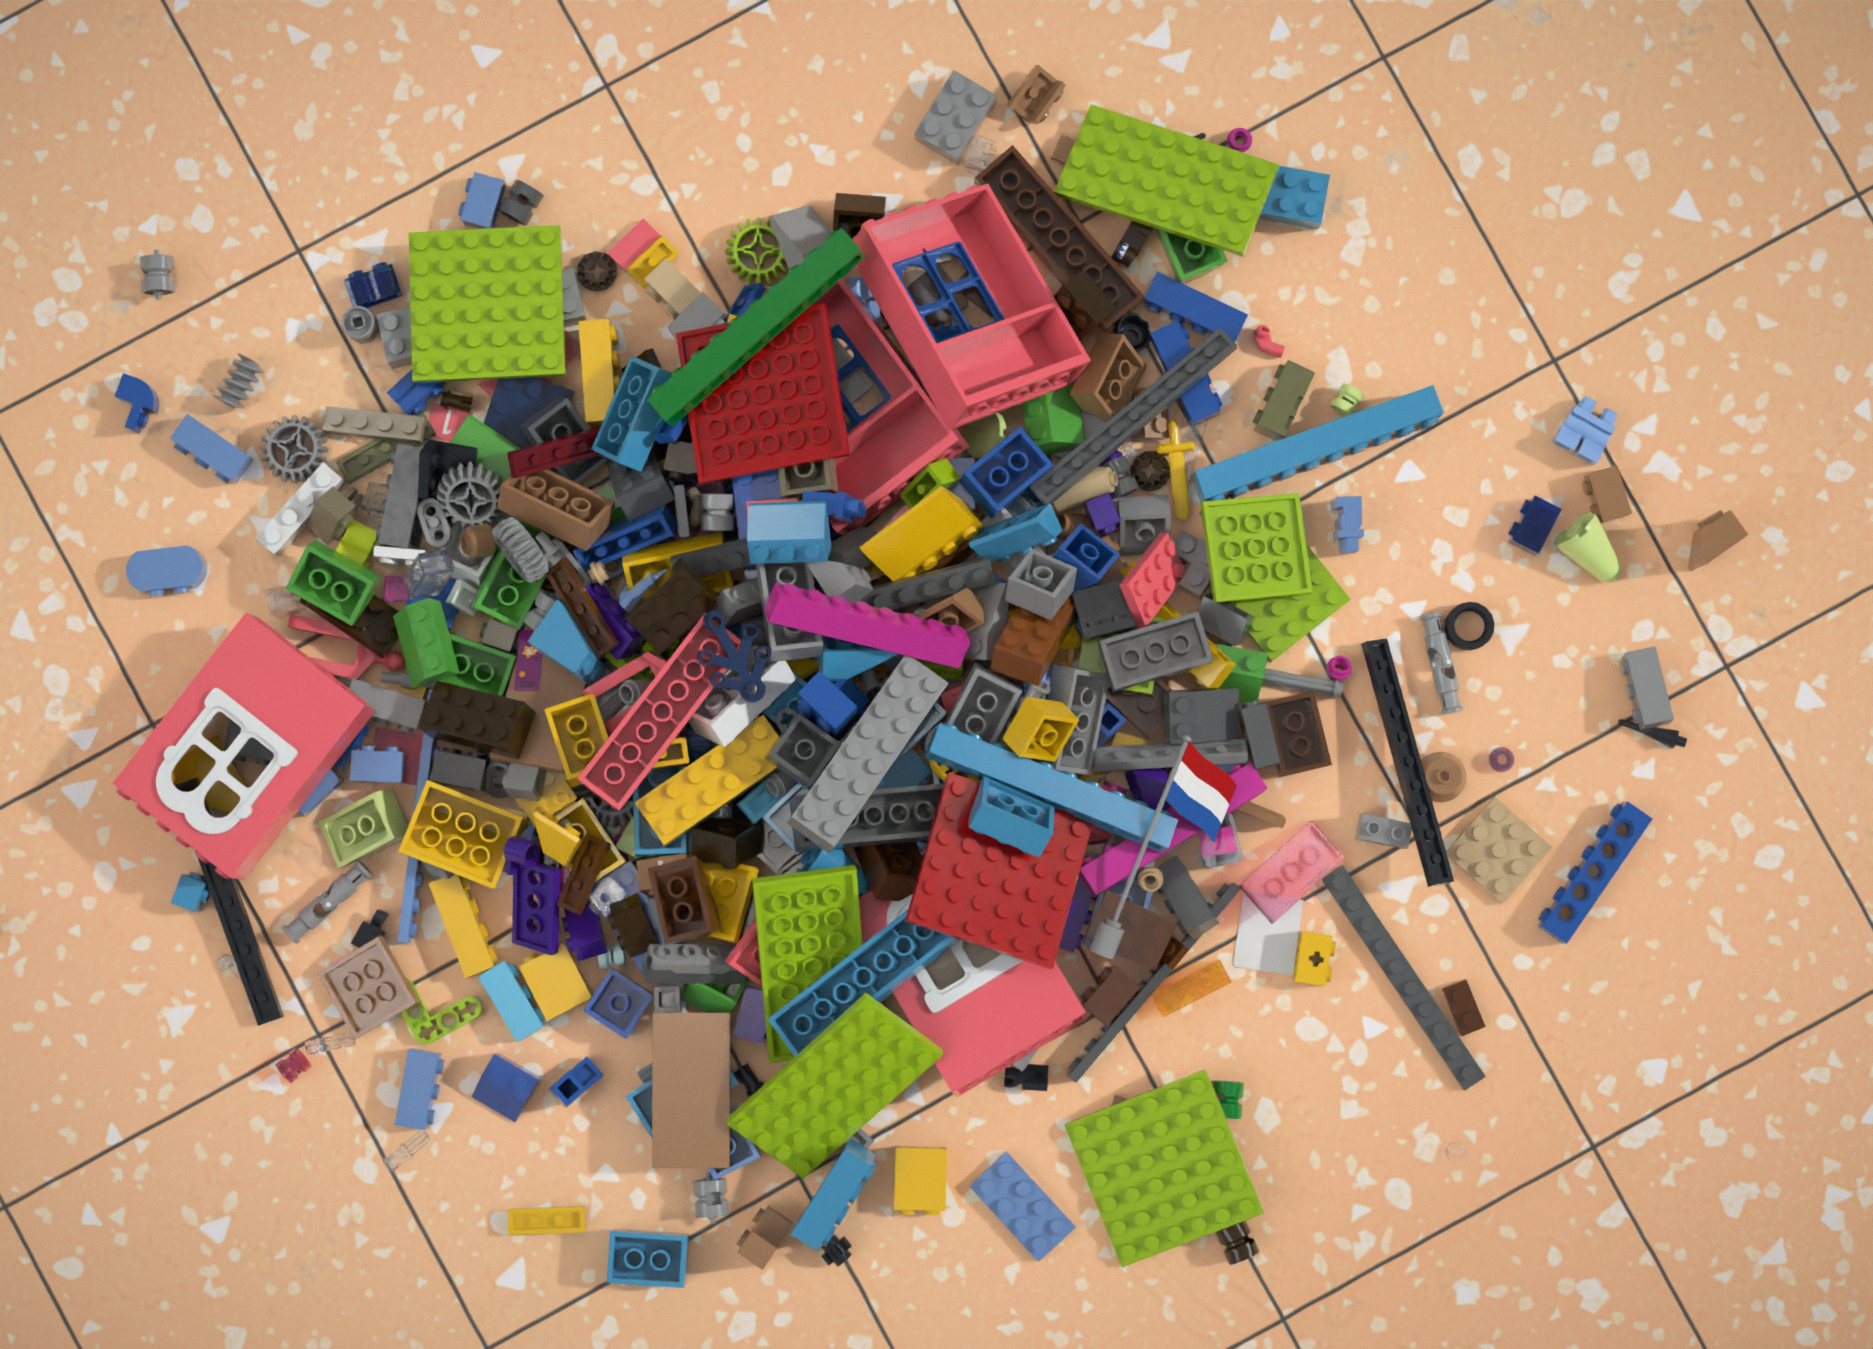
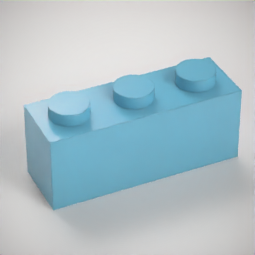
M503 961L478 976L516 1042H520L545 1027L544 1020L546 1019L540 1007L535 1008L530 1000L533 998V994L526 984L522 986L517 978L520 976V972L515 964Z

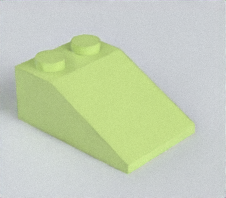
M393 789L374 792L319 822L338 868H342L403 840L408 828Z

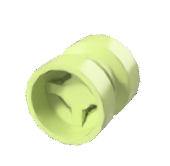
M1342 383L1339 389V396L1333 399L1330 406L1337 412L1348 416L1355 413V406L1362 401L1364 394L1353 386Z

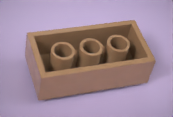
M544 470L515 479L510 476L501 485L497 509L587 551L611 525L615 502L550 470Z

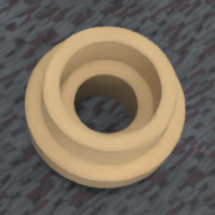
M602 562L590 563L591 569L588 570V573L594 584L599 582L601 586L605 585V581L609 580L610 577Z
M1146 867L1138 875V884L1147 892L1157 891L1163 884V874L1155 867ZM1154 876L1155 880L1148 881L1146 877Z

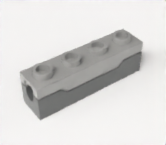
M649 944L641 963L646 983L743 984L746 976L725 961L736 945Z

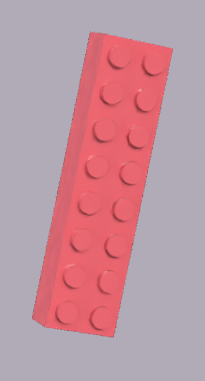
M704 615L577 778L580 783L618 812L714 687L709 681L711 674L714 672L725 674L728 670L727 668L712 664L702 665L697 660V654L702 649L710 650L715 655L728 658L715 632L708 631L704 627ZM713 618L711 619V624L714 627L719 624ZM725 628L735 648L739 651L741 640ZM707 652L701 656L703 662H707L710 658ZM720 675L715 676L714 683L717 685L722 677Z

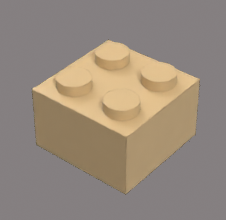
M667 258L644 278L647 284L645 288L648 291L647 293L655 302L658 303L661 300L664 303L665 311L673 320L701 294Z

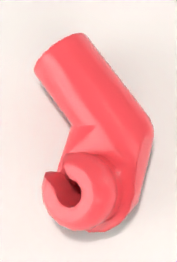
M1266 325L1258 326L1254 331V340L1258 349L1261 352L1281 358L1285 346L1272 342L1269 334L1270 330Z

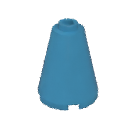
M843 848L832 849L830 853L825 850L805 851L801 857L800 862L803 864L802 870L797 868V872L855 865L857 869L858 894L860 896L864 895L869 888L864 871Z

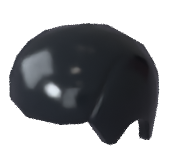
M1129 313L1117 321L1113 334H1124L1135 351L1140 352L1149 345L1151 338L1149 323L1139 316L1140 314Z

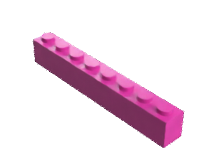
M775 582L764 608L770 623L955 668L960 667L971 644L966 630L958 625L949 626L941 624L934 619L925 620L917 618L910 613L901 614L893 612L886 607H872L862 601L856 603L838 595L832 597L824 595L817 590L810 589L808 591L800 589L789 583L780 584Z
M1240 763L1230 770L1232 774L1230 777L1237 786L1225 816L1268 789L1252 763L1246 766ZM1172 806L1169 807L1166 811L1171 813L1173 818L1178 819L1169 848L1161 853L1147 847L1138 870L1198 834L1202 829L1179 815ZM1124 838L1125 841L1119 845L1113 842L1101 850L1103 854L1095 859L1092 855L1082 861L1079 876L1093 898L1130 876L1141 849V844Z

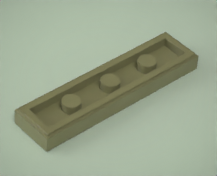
M421 412L417 416L426 418L424 442L436 435V432L425 413ZM374 439L336 461L350 485L391 461L392 452L394 449L397 450L398 444L417 446L420 443Z

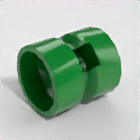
M1211 1080L1226 1118L1241 1119L1242 1104L1239 1103V1099L1243 1097L1244 1083Z

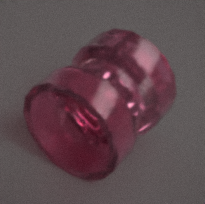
M297 1048L289 1052V1057L281 1059L275 1064L278 1071L290 1083L297 1080L301 1072H306L312 1067L305 1055Z

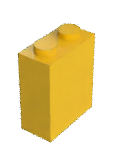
M558 941V953L554 955L544 953L539 957L534 953L524 958V964L519 967L546 1021H550L590 1000L593 996L573 954L569 952L567 943L560 945Z
M896 1146L894 1210H899V1214L914 1215L915 1210H925V1215H940V1211L946 1210L947 1147Z

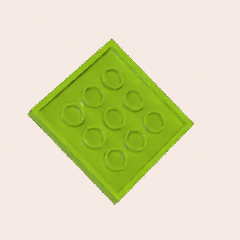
M1299 493L1204 501L1200 503L1213 603L1313 593Z
M1307 543L1313 593L1229 602L1254 616L1247 633L1264 653H1268L1267 658L1270 662L1351 600Z

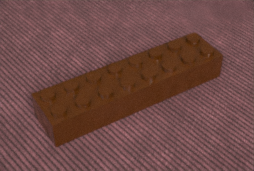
M1013 145L974 178V184L978 185V187L989 184L1015 231L1062 285L1084 270L1116 307L1115 311L1100 326V329L1105 334L1116 325L1118 320L1129 314L1143 302L1145 296Z

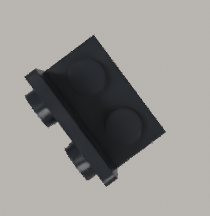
M428 439L419 453L418 498L428 499L431 493L438 489V484L442 481L444 473L448 474L451 467L457 469L460 462L464 467H468V463L471 461L473 467H477L478 449L476 447ZM467 482L461 483V484H459V485H457V486H463V485H465Z
M1121 580L1073 592L1072 595L1084 642L1135 629L1133 616H1131L1130 609L1120 588Z

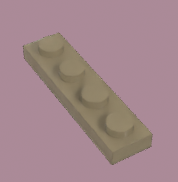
M327 406L323 431L328 434L422 444L426 418L422 416Z

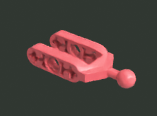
M290 615L289 628L356 641L330 622ZM360 643L358 644L354 666L310 657L331 675L359 680L374 663L385 664L391 671H399L405 664L404 656L399 652H391L382 659Z
M649 651L584 689L582 694L585 696L594 693L595 698H598L648 667L651 668L656 677L668 660ZM633 706L604 722L608 735L614 732Z

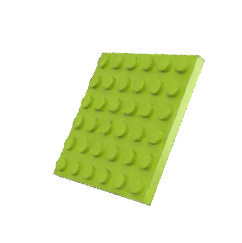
M560 225L408 232L412 381L414 383L566 376Z
M1207 1069L1064 1124L1121 1267L1264 1214V1209Z

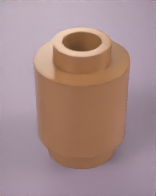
M1066 511L1056 515L1062 531L1059 533L1060 536L1069 537L1080 523L1089 530L1091 529L1090 520L1084 514Z

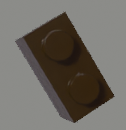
M638 893L609 904L611 915L607 916L612 930H618L620 934L617 936L619 946L622 951L627 950L630 958L646 952L649 944H658L656 933Z

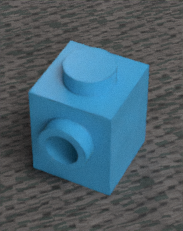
M192 871L189 875L181 874L171 903L193 912H200L202 904H206L210 897L208 885L204 881L205 877Z

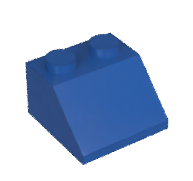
M497 1052L494 1053L482 1073L471 1097L516 1122L540 1082L541 1077Z

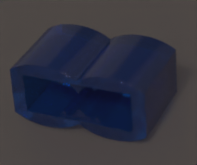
M386 262L373 265L372 270L363 273L362 270L351 272L348 274V278L344 279L352 306L370 308L379 303L388 302L403 296L395 269L392 264L387 265Z

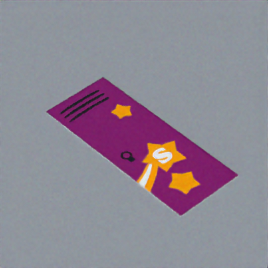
M520 630L514 690L539 691L542 654L528 643L534 630Z

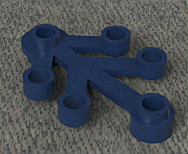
M718 611L707 612L703 617V625L708 631L715 632L728 658L715 655L710 650L702 649L697 654L698 662L702 665L712 664L734 670L741 679L740 681L726 678L723 673L714 672L710 676V684L716 688L726 687L740 691L741 697L748 702L761 700L766 690L761 677L765 662L771 657V650L766 646L757 647L754 651L756 660L751 675L746 667L752 641L759 633L758 627L752 623H747L742 627L743 636L739 651H737L724 628V615ZM716 616L719 618V624L714 627L711 624V619ZM749 626L754 628L752 636L746 634V629ZM761 649H765L767 652L766 657L763 659L759 657ZM705 652L710 656L707 662H703L701 659L702 654ZM717 675L722 677V682L719 685L714 683V678ZM753 684L756 685V693L750 694L749 687Z

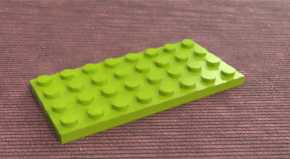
M1091 104L1054 193L1058 197L1244 257L1278 173L1279 164Z
M855 865L752 879L767 1048L770 1063L790 1061L794 1058V1055L768 1019L862 946L857 869Z
M865 993L727 1118V1125L804 1179L943 1056V1049L869 994Z

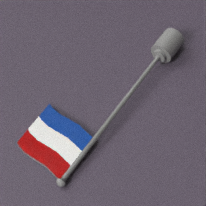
M1189 735L1182 737L1184 739L1114 917L1113 919L1107 918L1106 922L1100 921L1089 949L1095 954L1108 959H1114L1125 931L1120 928L1122 923L1118 922V918L1165 800L1179 815L1201 828L1213 843L1216 839L1237 785L1225 771L1205 759L1190 743L1192 740Z

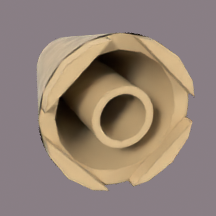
M1095 467L1054 502V505H1051L1054 513L1070 511L1090 500L1114 492L1115 486L1118 485L1116 472L1112 471L1110 467Z

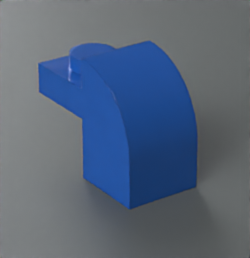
M123 373L114 397L132 404L125 428L140 434L141 428L144 429L148 423V410L158 413L159 399L155 390L146 382Z
M1109 703L1104 706L1097 747H1102L1127 720Z
M586 1056L554 1083L549 1090L567 1108L596 1083L603 1074Z

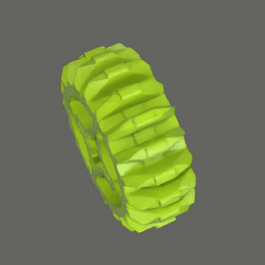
M757 217L756 225H752L751 220L747 219L748 227L744 228L739 223L737 226L740 233L734 230L730 232L735 240H726V244L733 247L725 249V254L732 256L726 262L728 265L735 264L731 268L732 273L740 270L739 280L744 279L748 275L747 284H751L753 278H757V283H762L761 278H766L767 284H771V275H774L779 280L780 275L777 271L787 272L786 266L783 265V263H786L780 245L779 247H773V245H767L763 242V233L772 236L778 243L773 228H770V220L767 218L765 224L761 225V218ZM755 233L752 244L739 248L746 237ZM758 241L760 242L762 250L765 251V253H762V256H760L759 263L756 253L752 252L753 250H756V247H758ZM779 255L771 267L763 270L766 259ZM738 256L753 259L755 270L743 265Z

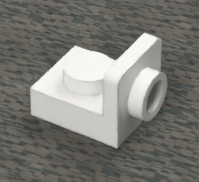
M456 580L446 602L457 608L460 614L474 617L477 610L471 608L470 605L478 590L462 580Z

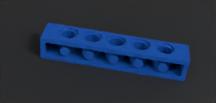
M1628 801L1622 802V804L1617 803L1610 812L1611 820L1607 825L1603 824L1595 835L1598 839L1594 845L1591 846L1589 844L1581 855L1583 861L1578 867L1575 865L1567 875L1569 881L1565 887L1560 886L1552 897L1555 900L1550 908L1546 907L1538 917V920L1541 921L1538 927L1562 944L1569 942L1653 819ZM1620 822L1624 823L1627 827V833L1623 837L1619 836L1616 832V826ZM1605 843L1610 844L1613 848V853L1608 858L1601 851ZM1591 864L1596 865L1599 870L1595 878L1589 877L1587 869ZM1576 885H1580L1584 889V896L1581 899H1577L1573 895V889ZM1562 906H1567L1570 910V916L1566 920H1562L1558 914Z

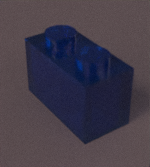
M1536 495L1531 497L1530 500L1525 499L1519 510L1522 513L1519 522L1514 521L1508 531V535L1511 536L1508 543L1534 556L1538 555L1562 509Z

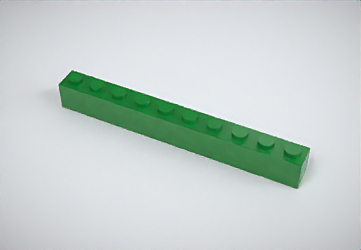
M842 228L831 232L824 244L819 248L812 249L800 265L790 268L787 276L780 282L772 284L767 290L768 293L761 299L754 300L741 317L737 316L732 319L728 324L729 327L724 332L714 335L710 339L709 345L702 351L695 352L683 368L679 367L674 370L666 383L656 386L651 391V396L647 398L648 402L663 420L673 427L867 256Z

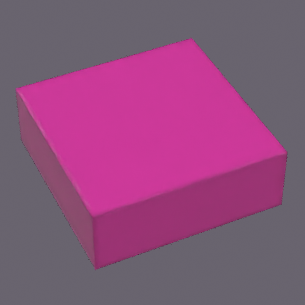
M385 576L384 601L407 602L411 592V577Z

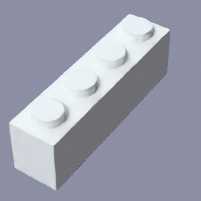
M323 462L257 535L256 539L274 555L281 557L307 528L306 522L316 500L333 486L340 491L347 482Z

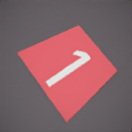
M430 402L429 422L436 432V435L432 436V438L450 442L467 416L474 413L452 408L444 410L445 407H441L440 404Z

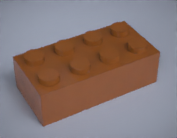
M1068 597L1051 620L1017 606L994 646L990 669L1039 686L1074 623L1076 613L1074 599Z

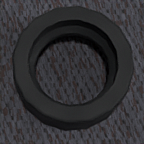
M1465 602L1457 605L1449 612L1445 619L1444 630L1452 645L1461 650L1471 651L1484 646L1490 641L1494 633L1495 623L1492 614L1485 606L1477 602ZM1467 611L1475 612L1483 619L1484 631L1477 640L1466 641L1457 635L1455 621L1461 613Z

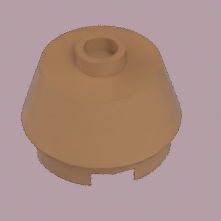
M1435 752L1429 754L1421 761L1432 801H1451L1463 791L1466 784V771L1462 762L1456 756L1447 752Z

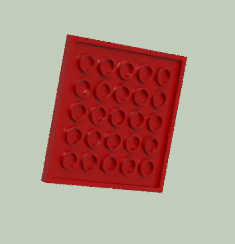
M825 303L812 305L688 413L699 484L703 485L850 456L830 323ZM730 322L676 333L681 367L683 368L690 361V357L695 352L702 351L708 346L710 339L714 335L724 332L729 327L728 324Z
M949 772L945 779L905 922L1041 967L1053 969L1092 824L1073 816V814L1055 808L1053 835L1041 856L1026 854L1019 848L1009 844H1002L993 837L979 834L969 828L970 811L981 783Z

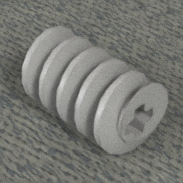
M237 353L242 361L233 360L232 363L237 370L228 369L227 372L232 379L223 378L222 381L227 387L219 386L217 389L222 396L213 395V397L234 409H244L240 399L249 400L245 390L254 391L250 382L258 383L259 380L254 374H263L264 371L258 363Z

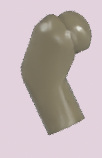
M693 487L685 493L692 503L688 522L692 526H698L701 524V515L705 513V510L701 508V493L696 487Z

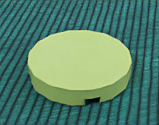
M997 412L968 424L965 441L969 445L967 451L972 457L981 459L1005 439L1003 429H1006V423L1002 415Z

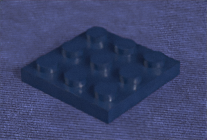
M535 377L498 379L484 424L519 448L532 446V443L519 426L558 396L566 397L571 402L575 391Z

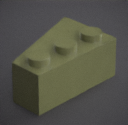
M1287 360L1285 365L1280 364L1274 375V378L1278 380L1274 388L1269 386L1263 398L1267 403L1263 411L1258 409L1252 423L1256 424L1253 431L1274 441L1284 439L1315 372L1290 360Z

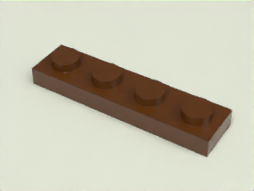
M564 558L558 561L545 575L596 658H602L620 643L569 560Z

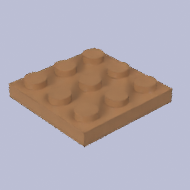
M382 935L317 973L354 1039L360 1038L420 1002Z

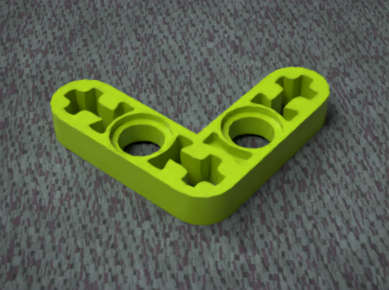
M407 978L420 1001L416 1004L421 1007V1014L417 1018H412L408 1015L407 1009L401 1013L415 1039L421 1044L435 1042L478 1018L483 1011V1004L480 999L470 996L431 1016L414 983ZM466 1002L476 1003L478 1006L475 1008L476 1013L473 1015L471 1012L462 1015L465 1020L461 1022L460 1014L454 1008L458 1006L459 1011L467 1008ZM446 1013H451L455 1016L456 1022L451 1028H447L442 1024V1017ZM436 1019L437 1025L443 1033L439 1034V1031L435 1030L430 1033L431 1039L428 1040L427 1037L422 1038L420 1036V1033L423 1032L422 1027L431 1028L435 1026L432 1021Z

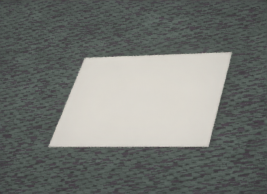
M1243 891L1233 967L1293 976L1304 900Z

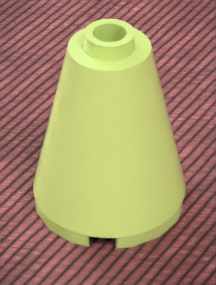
M1592 512L1586 513L1571 523L1573 527L1568 531L1562 530L1554 541L1556 547L1601 582L1608 581L1610 583L1620 576L1621 573L1619 571L1622 566L1598 517Z

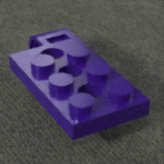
M512 836L507 840L504 847V857L507 860V875H513L512 943L545 954L554 955L558 953L559 906L556 904L560 892V869L540 863V846L537 842ZM534 871L539 876V882L538 879L534 876ZM533 895H535V896L537 897V899H538V901H539V905H538L537 902L533 899ZM533 919L536 920V922H537V924H538V929H537L536 925L533 924Z

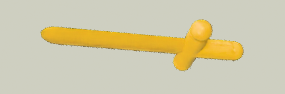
M1171 420L1168 423L1170 443L1158 444L1155 450L1158 454H1169L1174 513L1177 519L1185 520L1189 517L1190 511L1184 452L1193 451L1195 443L1193 441L1180 442L1178 423L1175 420Z

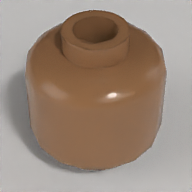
M489 524L467 527L464 530V534L460 536L463 553L468 554L473 559L492 556L498 546L493 537V528Z

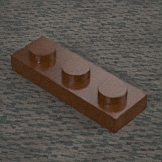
M588 834L585 835L556 904L557 906L582 915L610 848V843Z

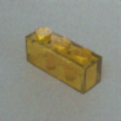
M1217 959L1153 992L1151 996L1161 1016L1166 1017L1230 984L1232 981L1221 960Z

